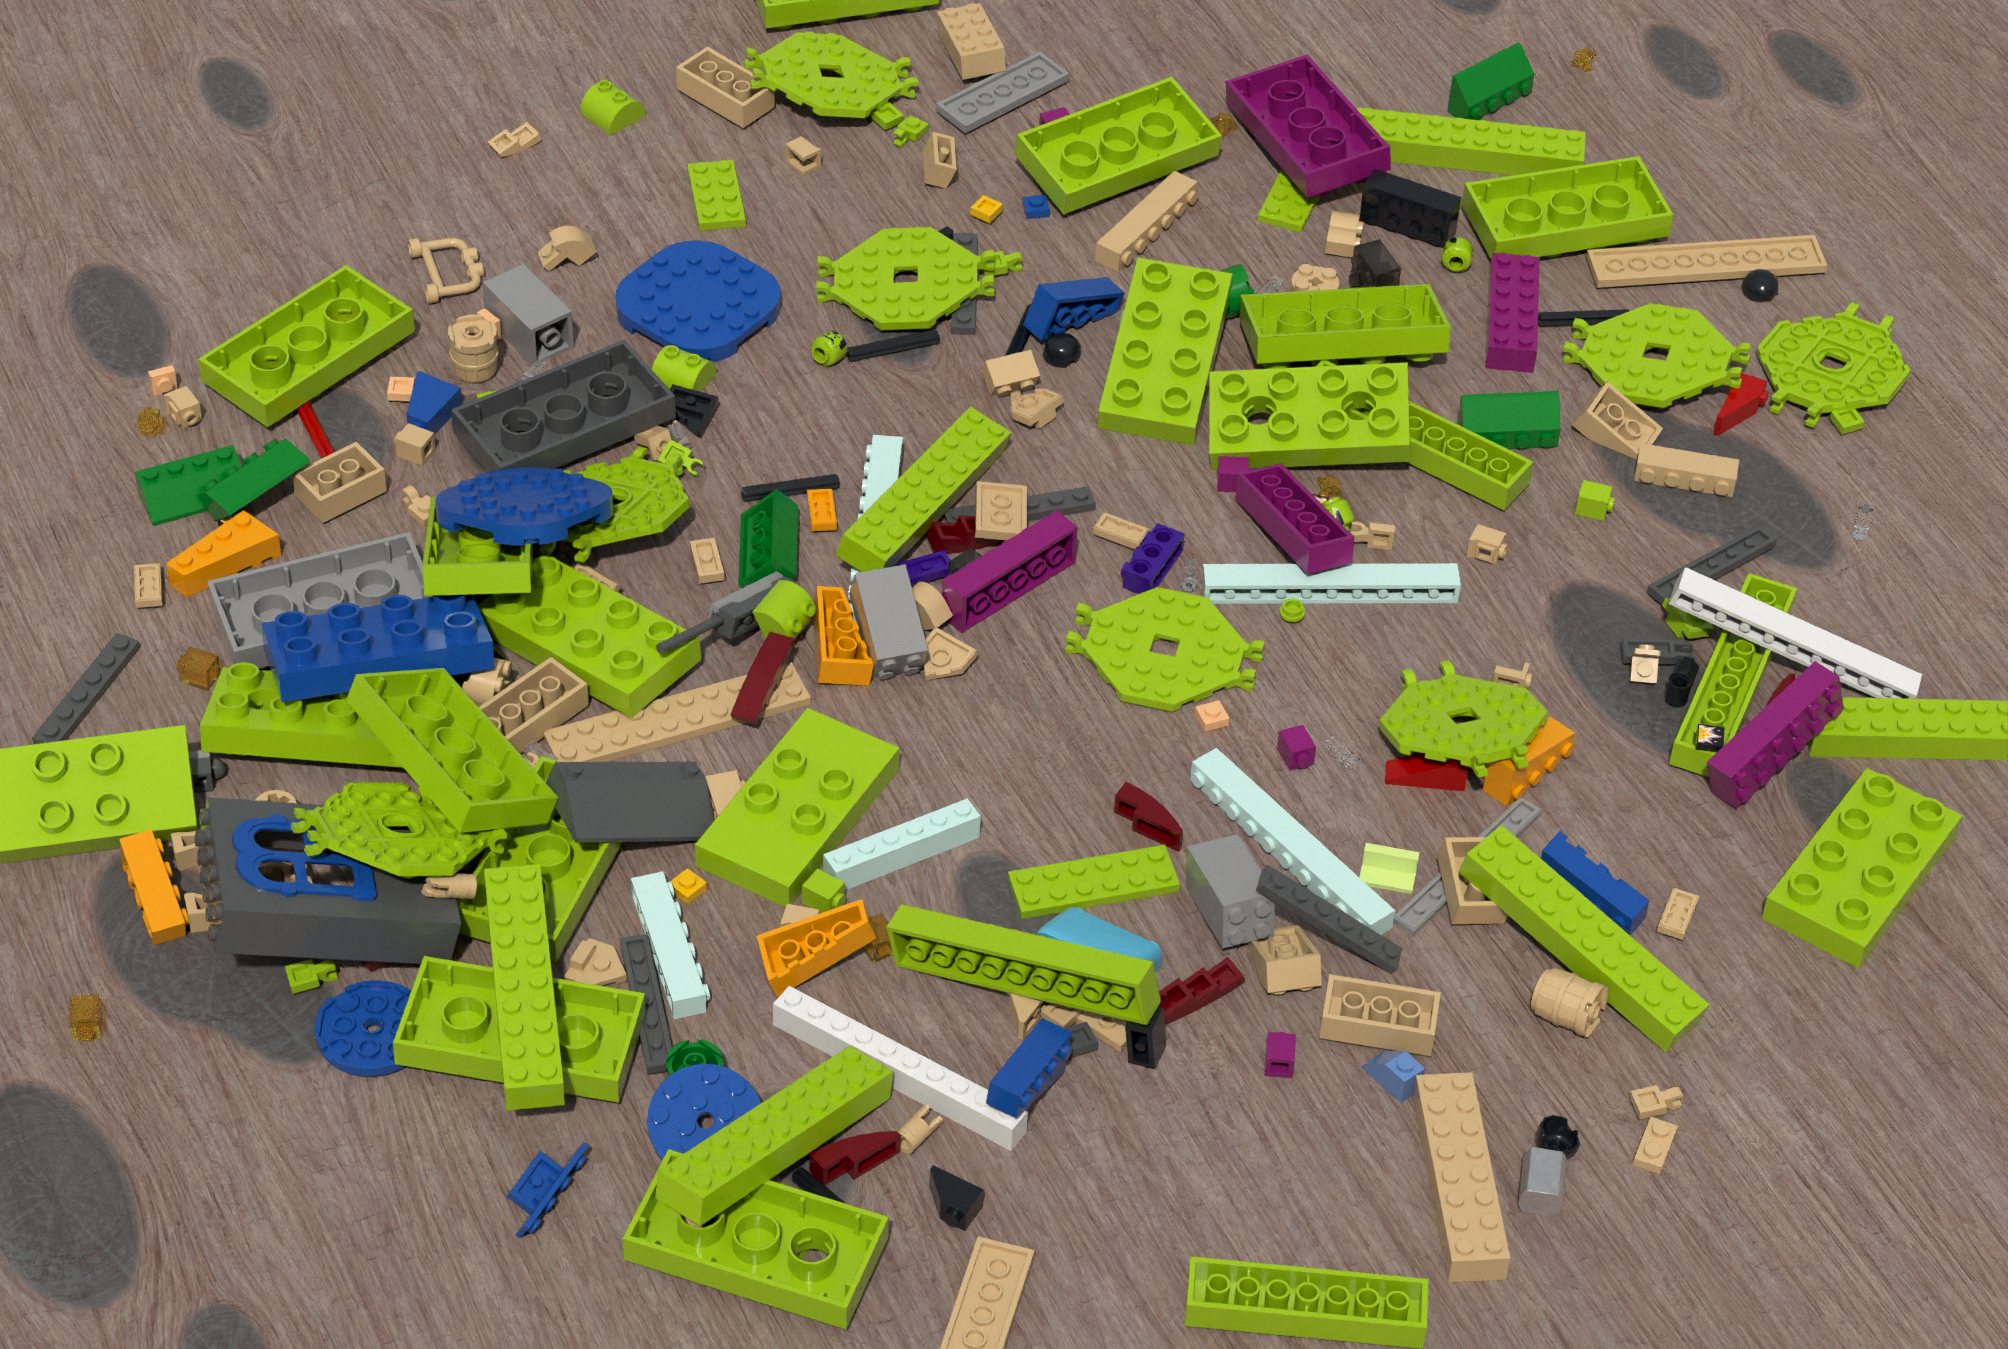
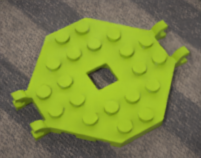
M796 32L762 54H758L753 48H746L747 57L753 58L749 60L744 59V67L753 68V77H759L757 80H750L751 89H759L761 87H766L773 91L779 89L787 94L786 98L801 106L805 103L813 107V112L820 116L866 118L873 109L878 110L886 105L891 97L896 98L899 95H905L915 98L916 96L915 90L909 89V87L918 86L917 78H908L907 69H902L904 66H911L909 57H903L896 62H891L846 37L835 33ZM820 70L837 72L842 75V78L822 77ZM898 76L903 77V78H907V79H905V80L903 81V83H902V82L899 81Z
M932 227L882 229L836 261H832L828 257L818 256L817 264L820 266L819 277L834 275V286L831 287L828 283L822 281L816 282L817 301L835 300L840 304L845 303L851 308L852 312L863 319H870L874 322V326L880 330L928 329L936 324V320L942 315L948 316L961 307L960 303L967 298L972 299L977 295L995 296V286H988L994 285V275L984 276L978 281L979 269L995 271V261H987L994 260V250L984 251L981 256H977ZM901 271H914L918 273V281L894 283V275Z
M1851 302L1844 312L1835 313L1833 318L1822 319L1821 316L1802 318V322L1790 323L1789 320L1779 321L1757 347V356L1776 391L1771 398L1774 403L1770 407V412L1779 415L1786 400L1808 408L1807 414H1809L1805 425L1814 428L1819 422L1822 413L1889 404L1909 379L1911 371L1909 366L1904 364L1902 354L1896 343H1893L1890 339L1893 333V329L1890 327L1894 323L1895 317L1885 315L1879 325L1858 318L1856 312L1860 309V305ZM1826 356H1830L1846 362V365L1841 369H1831L1824 367L1820 363Z
M1649 303L1593 326H1589L1582 319L1575 318L1573 328L1578 329H1575L1573 339H1586L1583 349L1580 350L1577 345L1570 342H1565L1563 352H1569L1565 353L1563 363H1580L1584 368H1588L1592 372V377L1601 386L1608 381L1634 404L1665 408L1672 405L1673 400L1683 397L1685 400L1702 393L1703 388L1711 385L1714 388L1720 385H1729L1730 387L1740 389L1742 368L1732 367L1729 370L1728 368L1731 360L1742 364H1749L1750 355L1744 353H1749L1751 343H1740L1737 347H1734L1698 310ZM1652 348H1661L1669 351L1666 361L1645 358L1643 356L1646 350Z
M638 446L630 457L621 458L620 463L606 466L605 462L585 466L586 471L576 472L582 474L585 478L605 483L612 489L613 499L623 500V502L613 505V515L603 523L585 520L567 528L568 538L560 541L571 542L574 548H579L578 553L574 556L575 561L585 562L590 555L591 548L595 546L663 532L690 507L689 498L684 493L679 478L676 477L683 473V468L677 467L678 462L681 461V455L672 453L664 464L643 460L644 455L647 454V448ZM571 470L564 471V473L575 474L571 473ZM556 542L544 544L540 548V553L551 554L556 546Z
M1156 587L1098 611H1092L1090 606L1078 602L1075 624L1091 626L1086 640L1078 633L1068 631L1065 652L1083 654L1088 661L1091 660L1097 667L1096 671L1107 684L1110 683L1116 690L1117 697L1121 701L1173 712L1181 709L1182 704L1192 700L1194 703L1212 696L1213 691L1223 687L1225 690L1236 686L1247 691H1253L1256 670L1244 669L1241 672L1239 671L1243 657L1261 663L1265 641L1254 640L1250 644L1246 643L1207 597ZM1164 639L1177 643L1178 648L1175 657L1150 652L1153 642Z
M1450 660L1440 662V668L1443 670L1444 675H1441L1440 679L1423 680L1417 683L1416 676L1411 668L1401 670V676L1405 680V683L1401 684L1403 692L1379 720L1380 730L1399 753L1411 755L1412 751L1425 753V758L1446 762L1447 758L1461 760V765L1471 767L1478 778L1488 776V770L1484 764L1508 758L1513 760L1518 769L1528 767V761L1524 757V754L1528 753L1526 743H1531L1538 734L1540 725L1544 726L1548 721V711L1527 688L1456 675ZM1456 716H1472L1478 720L1456 724L1451 718Z
M401 782L348 783L343 787V791L340 794L336 792L329 797L322 808L319 806L314 810L294 808V815L297 819H302V821L291 823L293 833H303L311 826H315L317 830H308L307 832L309 840L316 841L313 845H305L304 851L307 856L318 855L324 848H328L405 878H413L415 876H430L434 878L453 876L487 846L492 852L503 854V846L501 843H496V841L507 838V833L504 829L459 833L433 801L410 791L411 786ZM386 826H408L412 833L395 832L386 828Z

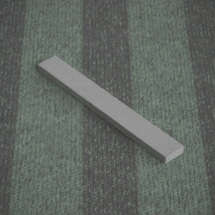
M1520 797L1478 837H1487L1499 826L1503 825L1518 838L1541 816L1542 809ZM1441 871L1394 915V925L1414 936L1447 905Z

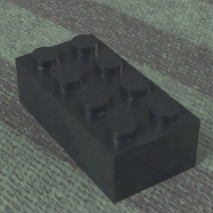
M1374 169L1363 185L1359 221L1443 248L1445 243L1456 234L1461 197Z

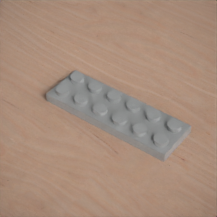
M1039 51L1007 67L1006 71L996 73L936 103V111L961 131L967 133L1069 81L1070 73Z

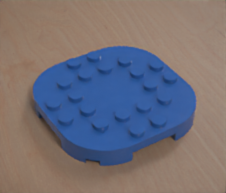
M699 240L684 241L662 249L620 282L616 290L617 319L621 326L632 335L639 331L663 346L673 345L681 350L697 354L708 360L711 358L712 362H717L737 353V345L762 325L770 327L776 321L780 313V287L770 272L722 245Z
M517 467L479 473L473 479L462 480L458 485L442 491L435 499L437 523L442 528L455 532L470 526L493 532V542L505 545L524 546V543L533 544L539 542L540 545L557 542L568 538V527L585 520L603 523L613 515L612 489L608 485L597 480L585 478L582 474L564 473L562 469Z

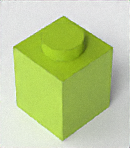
M1583 480L1575 514L1604 521L1607 511L1612 512L1615 502V498L1611 497L1613 487Z
M817 869L802 885V904L809 908L819 909V913L843 906L846 901L845 882L820 869Z

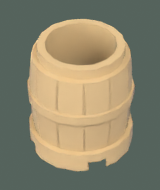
M465 315L457 318L456 323L452 327L451 324L448 327L449 357L453 372L465 383H484L491 379L497 370V327L491 319L488 322L481 315Z
M1557 968L1546 969L1535 986L1531 1008L1535 1011L1536 1015L1552 1022L1553 1025L1574 1030L1580 1036L1590 1037L1601 1021L1597 1017L1600 1010H1605L1609 988L1599 982L1593 983L1576 973H1570Z

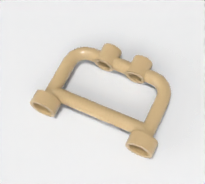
M418 238L408 239L410 257H421L422 254L432 280V284L425 285V295L428 304L438 302L439 297L468 293L479 287L481 283L480 277L484 276V269L481 262L475 263L478 261L476 247L469 248L466 242L458 238H445L426 242H419ZM450 247L458 248L461 252L462 262L466 265L468 278H471V281L444 286L430 250Z

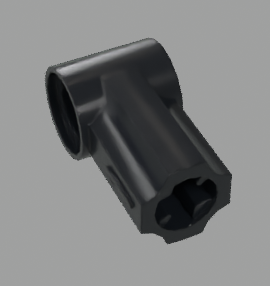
M1685 656L1683 659H1678L1673 673L1668 678L1664 699L1672 707H1683L1688 702L1690 690L1699 671V665L1693 658Z

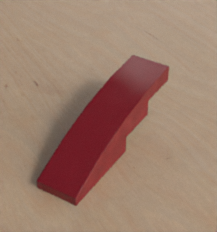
M769 632L740 689L730 714L732 719L757 725L764 705H768L774 687H778L795 638Z
M1227 957L1208 971L1204 967L1183 982L1180 978H1177L1159 991L1161 999L1159 1006L1164 1007L1165 1025L1187 1016L1222 997L1246 981L1244 975Z

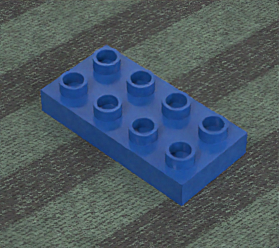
M472 594L433 595V597L415 600L405 595H392L384 598L381 601V605L359 608V606L352 603H340L330 607L328 613L306 616V614L299 611H288L276 616L275 621L261 623L264 652L281 702L349 692L356 674L444 668L452 676L495 669L493 641Z

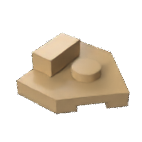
M1045 388L1035 389V393L1031 394L1010 393L1012 419L1037 428H1042L1056 418L1055 408L1064 403L1062 395Z
M935 627L925 639L928 648L923 664L926 680L963 674L978 656L977 650Z
M588 938L587 941H581L570 958V968L566 972L564 980L602 986L612 982L616 984L627 981V974L614 946Z

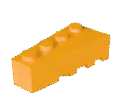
M243 510L166 563L169 585L185 597H189L207 589V581L238 574V571L249 566L252 569L262 565L261 561L270 557L273 560L281 557L279 534Z
M817 586L814 598L816 612L813 617L817 682L870 686L874 663L867 654L865 641H862L860 637L859 626L853 620L852 609L843 587Z
M1548 717L1545 725H1540L1538 728V734L1532 742L1526 743L1528 753H1525L1524 757L1528 761V767L1518 769L1511 758L1487 763L1488 776L1484 778L1482 790L1508 807L1515 800L1523 797L1526 790L1532 785L1536 786L1542 776L1548 771L1552 772L1559 761L1564 757L1568 758L1575 748L1573 744L1575 732L1552 717Z
M152 830L120 838L121 865L124 872H127L130 888L134 889L138 908L144 909L142 917L153 945L186 936L185 925L189 924L188 915L185 908L180 909L177 902L181 901L177 885H171L169 878L173 877L169 862H163L161 855L164 854V849L160 838L155 839Z
M862 899L757 935L767 978L777 998L788 986L793 988L877 939L871 916Z

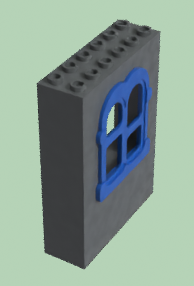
M208 797L206 808H201L199 821L201 829L195 832V846H199L197 863L202 865L200 870V883L204 884L202 899L203 902L207 903L205 920L210 922L208 941L213 942L214 953L421 964L424 956L451 960L461 926L457 901L455 898L424 896L421 891L423 885L426 884L427 876H415L413 878L397 876L346 855L320 853L314 856H307L305 851H272L262 848L304 850L305 845L315 844L316 841H310L307 837L308 830L317 831L315 826H311L303 833H293L291 823L302 821V819H297L293 812L294 808L314 810L316 807L322 808L324 805ZM386 826V828L395 832L412 833L408 826ZM324 848V850H323V851L336 852V851H333V850L328 849V848ZM265 861L292 863L296 881L292 883L271 881L260 873L259 865ZM305 864L350 866L355 885L312 884L308 881Z

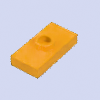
M832 489L807 490L811 530H837Z

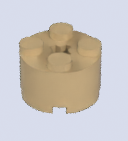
M1302 264L1299 266V270L1292 276L1290 292L1339 289L1337 272L1333 268Z
M494 658L495 669L469 673L467 682L464 681L462 689L478 707L511 685V682L506 680L511 671V661Z

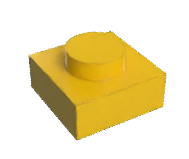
M984 195L970 207V215L988 223H991L1003 211L1002 203Z
M688 868L671 880L674 895L686 904L691 903L707 890V882Z

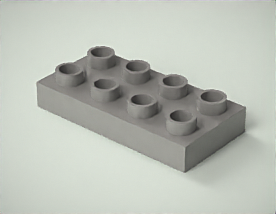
M410 532L207 581L210 604L233 664L241 662L252 663L259 670L269 667L264 652L261 623L275 621L276 616L281 613L299 611L306 614V616L328 613L330 607L340 603H352L359 606V608L381 605V601L384 598L392 595H405L412 600L433 597V595L424 596L423 562Z

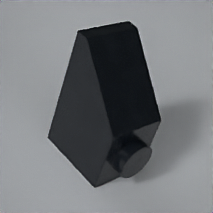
M934 1165L930 1168L929 1187L939 1218L949 1226L966 1231L983 1207L984 1189Z

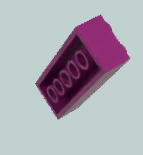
M1492 252L1488 287L1485 368L1534 373L1538 339L1540 257Z
M1282 463L1237 473L1235 499L1307 574L1339 568L1352 563L1354 536Z
M1056 510L1029 528H1025L1011 539L1005 540L993 550L987 551L972 563L966 564L954 574L948 575L942 580V596L953 614L947 622L960 633H964L1073 565L1076 558L1078 527Z
M1814 661L1707 761L1712 793L1735 809L1748 802L1757 789L1766 785L1774 773L1784 768L1791 757L1797 752L1802 751L1808 741L1815 735L1820 734L1825 725L1841 714L1844 706L1840 677Z

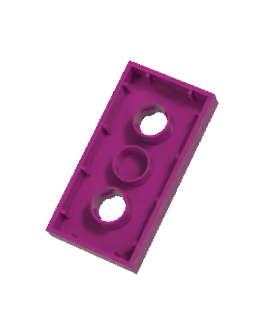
M1308 54L1225 81L1228 106L1307 198L1324 197L1330 194L1332 189L1352 182L1365 183L1374 169L1383 172L1391 170L1390 146Z

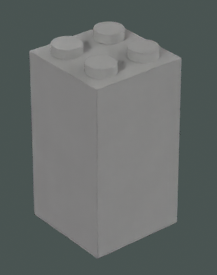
M524 264L483 282L484 308L500 319L501 335L532 366L574 348L572 311Z
M906 564L855 573L849 595L856 622L859 626L860 637L862 641H865L867 654L874 663L871 679L879 678L880 680L892 678L895 674L904 673L905 675H912L919 672L923 667L928 648Z
M1238 834L1187 846L1186 889L1222 948L1274 936L1275 902L1256 890L1261 870Z

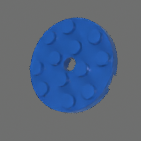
M364 981L345 987V991L341 994L327 999L320 1008L315 1021L316 1042L322 1056L332 1066L351 1075L385 1076L404 1068L405 1066L395 1064L393 1041L411 990L400 984L388 981ZM370 1025L379 1026V1029L373 1031V1034L366 1030Z
M715 1064L691 1065L671 1074L660 1084L654 1093L648 1109V1135L657 1156L662 1161L668 1149L684 1154L761 1104L750 1083L735 1071ZM709 1114L713 1118L714 1124L707 1129L701 1128L697 1123V1118L701 1115Z

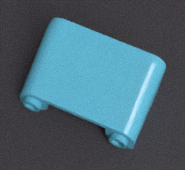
M1069 907L1043 925L1035 934L1153 961L1155 974L1162 965V951L1157 943L1095 917L1080 908Z

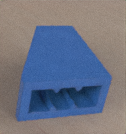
M419 371L416 374L406 414L407 424L409 423L434 432L435 435L452 417L451 409L462 405L461 388Z

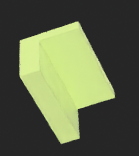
M1366 843L1359 878L1370 887L1412 894L1420 852Z

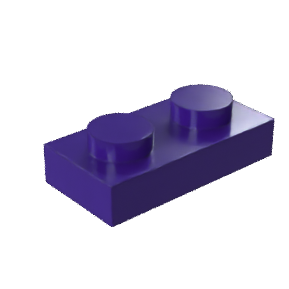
M945 550L897 563V566L906 564L911 586L916 585L918 582H928L954 574L955 568Z

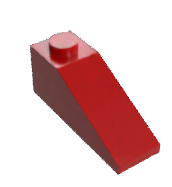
M1741 373L1740 379H1742L1740 389L1731 388L1717 416L1714 435L1719 436L1757 413L1760 405L1766 404L1769 392L1765 391L1766 380Z
M1418 753L1386 761L1385 784L1465 791L1468 766L1461 765V760L1447 758V761L1443 762L1425 758V753Z

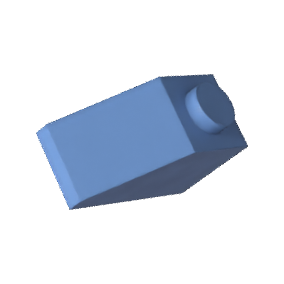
M1383 1051L1364 1063L1362 1067L1400 1103L1413 1095L1416 1075H1424L1425 1068L1407 1051Z

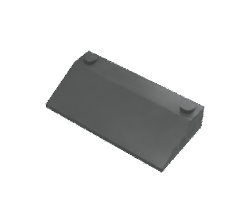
M555 762L546 781V784L559 797L555 807L575 843L698 841L715 821L707 782L696 762Z

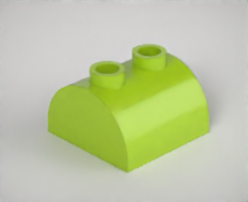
M601 80L594 84L586 92L581 102V114L610 136L645 117L644 106L608 80Z
M667 345L659 352L651 368L669 390L672 384L701 392L717 374L714 362L704 359L697 354L681 350L673 345Z
M779 580L752 613L765 639L769 632L796 639L815 616L816 608L812 598L802 587L790 581Z

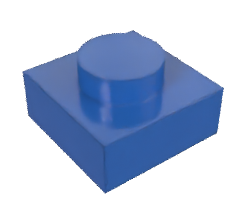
M1033 195L1022 198L1026 219L1050 217V208L1046 195Z

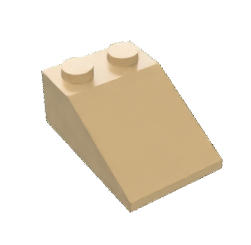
M1608 381L1590 397L1572 423V426L1590 441L1634 459L1638 458L1640 443L1652 445L1663 429Z
M1299 925L1274 928V936L1247 942L1260 982L1267 993L1278 995L1284 994L1286 990L1298 989L1307 991L1313 989L1314 986H1322L1321 955Z

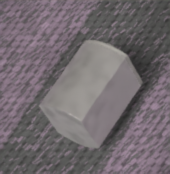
M1531 1147L1525 1152L1518 1205L1522 1212L1555 1217L1561 1211L1567 1164L1566 1156L1562 1151Z

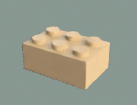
M357 442L292 474L295 496L322 523L387 491L385 469Z
M1445 837L1437 855L1452 924H1504L1508 917L1502 909L1459 873L1466 854L1486 837Z

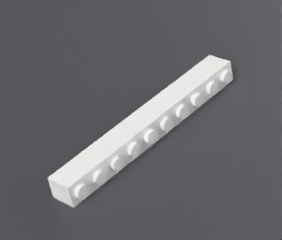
M1686 567L1675 582L1669 604L1804 666L1809 667L1816 661L1838 675L1840 682L1875 698L1915 699L1922 678L1921 673Z
M788 986L773 1003V1025L832 1057L848 1046H852L894 1071L892 1088L923 1105L925 1103L931 1107L930 1109L996 1144L1012 1151L1026 1134L1027 1110H1024L1015 1118L986 1104L987 1089L795 988Z

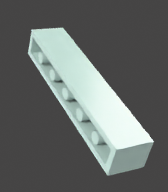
M964 799L823 854V871L845 882L846 891L980 838L981 816L969 799Z
M663 871L631 878L632 899L643 932L648 934L652 958L673 1020L706 1013V1001L710 1000L707 984H702L701 979H703L700 963L694 962L696 957L695 949L692 942H687V926L685 922H680L681 910L678 901L673 902L674 890L671 881H666Z

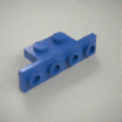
M583 1142L576 1149L563 1168L539 1151L506 1197L529 1214L515 1234L518 1238H521L526 1231L532 1234L542 1220L538 1216L543 1210L546 1213L556 1201V1198L553 1196L558 1189L561 1192L571 1180V1177L568 1175L571 1169L576 1171L586 1159V1156L583 1155L588 1147L586 1143Z

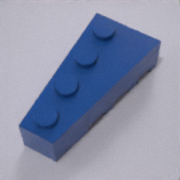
M1107 277L1039 284L1023 326L1042 341L1047 339L1050 333H1063L1065 328L1073 325L1077 328L1082 326L1088 319L1096 321L1117 313L1125 292Z
M1559 831L1542 850L1541 859L1631 936L1645 920L1649 900L1623 879H1614L1605 865L1602 863L1596 865L1585 856L1587 851L1579 845L1576 848L1566 841L1567 836Z
M1042 1018L991 1080L986 1104L1015 1118L1025 1109L1027 1110L1044 1091L1064 1074L1066 1060L1073 1049V1045L1070 1044L1072 1032Z

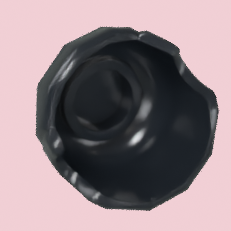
M1756 269L1746 275L1742 288L1744 295L1750 300L1772 301L1774 296L1778 295L1779 285L1776 276L1772 272Z
M1056 333L1047 339L1042 356L1049 364L1066 368L1071 361L1077 362L1082 348L1074 336L1068 333Z
M1556 1115L1544 1117L1537 1130V1146L1543 1149L1562 1151L1566 1159L1573 1157L1580 1146L1578 1130H1571L1568 1127V1119Z

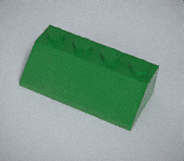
M1518 42L1453 75L1447 112L1455 118L1479 120L1485 115L1532 92L1534 72L1522 45Z
M1559 392L1461 395L1457 424L1507 449L1558 447L1561 430Z
M275 438L263 446L265 451L259 455L254 452L244 458L245 464L237 468L235 465L223 472L224 478L217 482L216 479H213L202 486L204 491L198 497L214 521L228 517L311 462L310 459L287 439L277 441Z
M233 445L135 471L138 495L152 525L156 526L206 512L207 509L198 497L204 491L202 486L213 479H216L217 482L224 478L222 473L235 465L237 468L242 466Z
M778 489L741 514L738 586L741 588L776 571L792 580L797 575L798 504Z

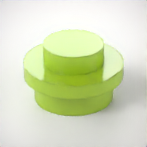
M1287 599L1280 606L1279 614L1281 618L1288 622H1298L1304 618L1305 608L1301 601Z

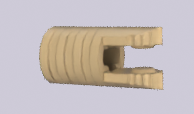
M455 873L453 876H441L439 878L427 876L426 884L423 885L421 891L427 897L474 899L477 889L476 876L464 873Z
M925 1103L897 1130L900 1134V1150L906 1154H911L944 1122L938 1116L928 1126L922 1119L931 1108L928 1104Z

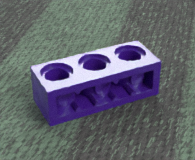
M1157 523L1152 531L1146 533L1143 544L1135 548L1130 562H1125L1121 570V576L1123 577L1122 588L1141 594L1158 587L1182 554L1185 533Z

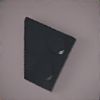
M672 384L670 391L675 395L676 419L698 438H702L719 403L718 396Z

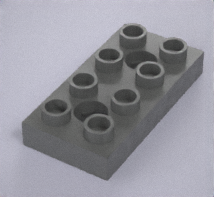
M624 339L451 409L452 428L454 434L487 473L517 467L557 469L568 465L569 462L598 450L608 449L614 443L675 419V395Z

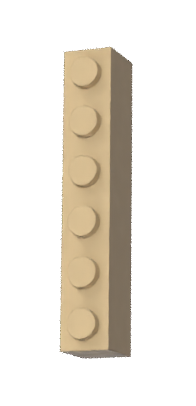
M1173 171L1096 243L1095 261L1117 272L1126 265H1129L1138 253H1142L1151 241H1155L1164 229L1169 228L1177 217H1180L1190 205L1196 202L1198 198V181Z

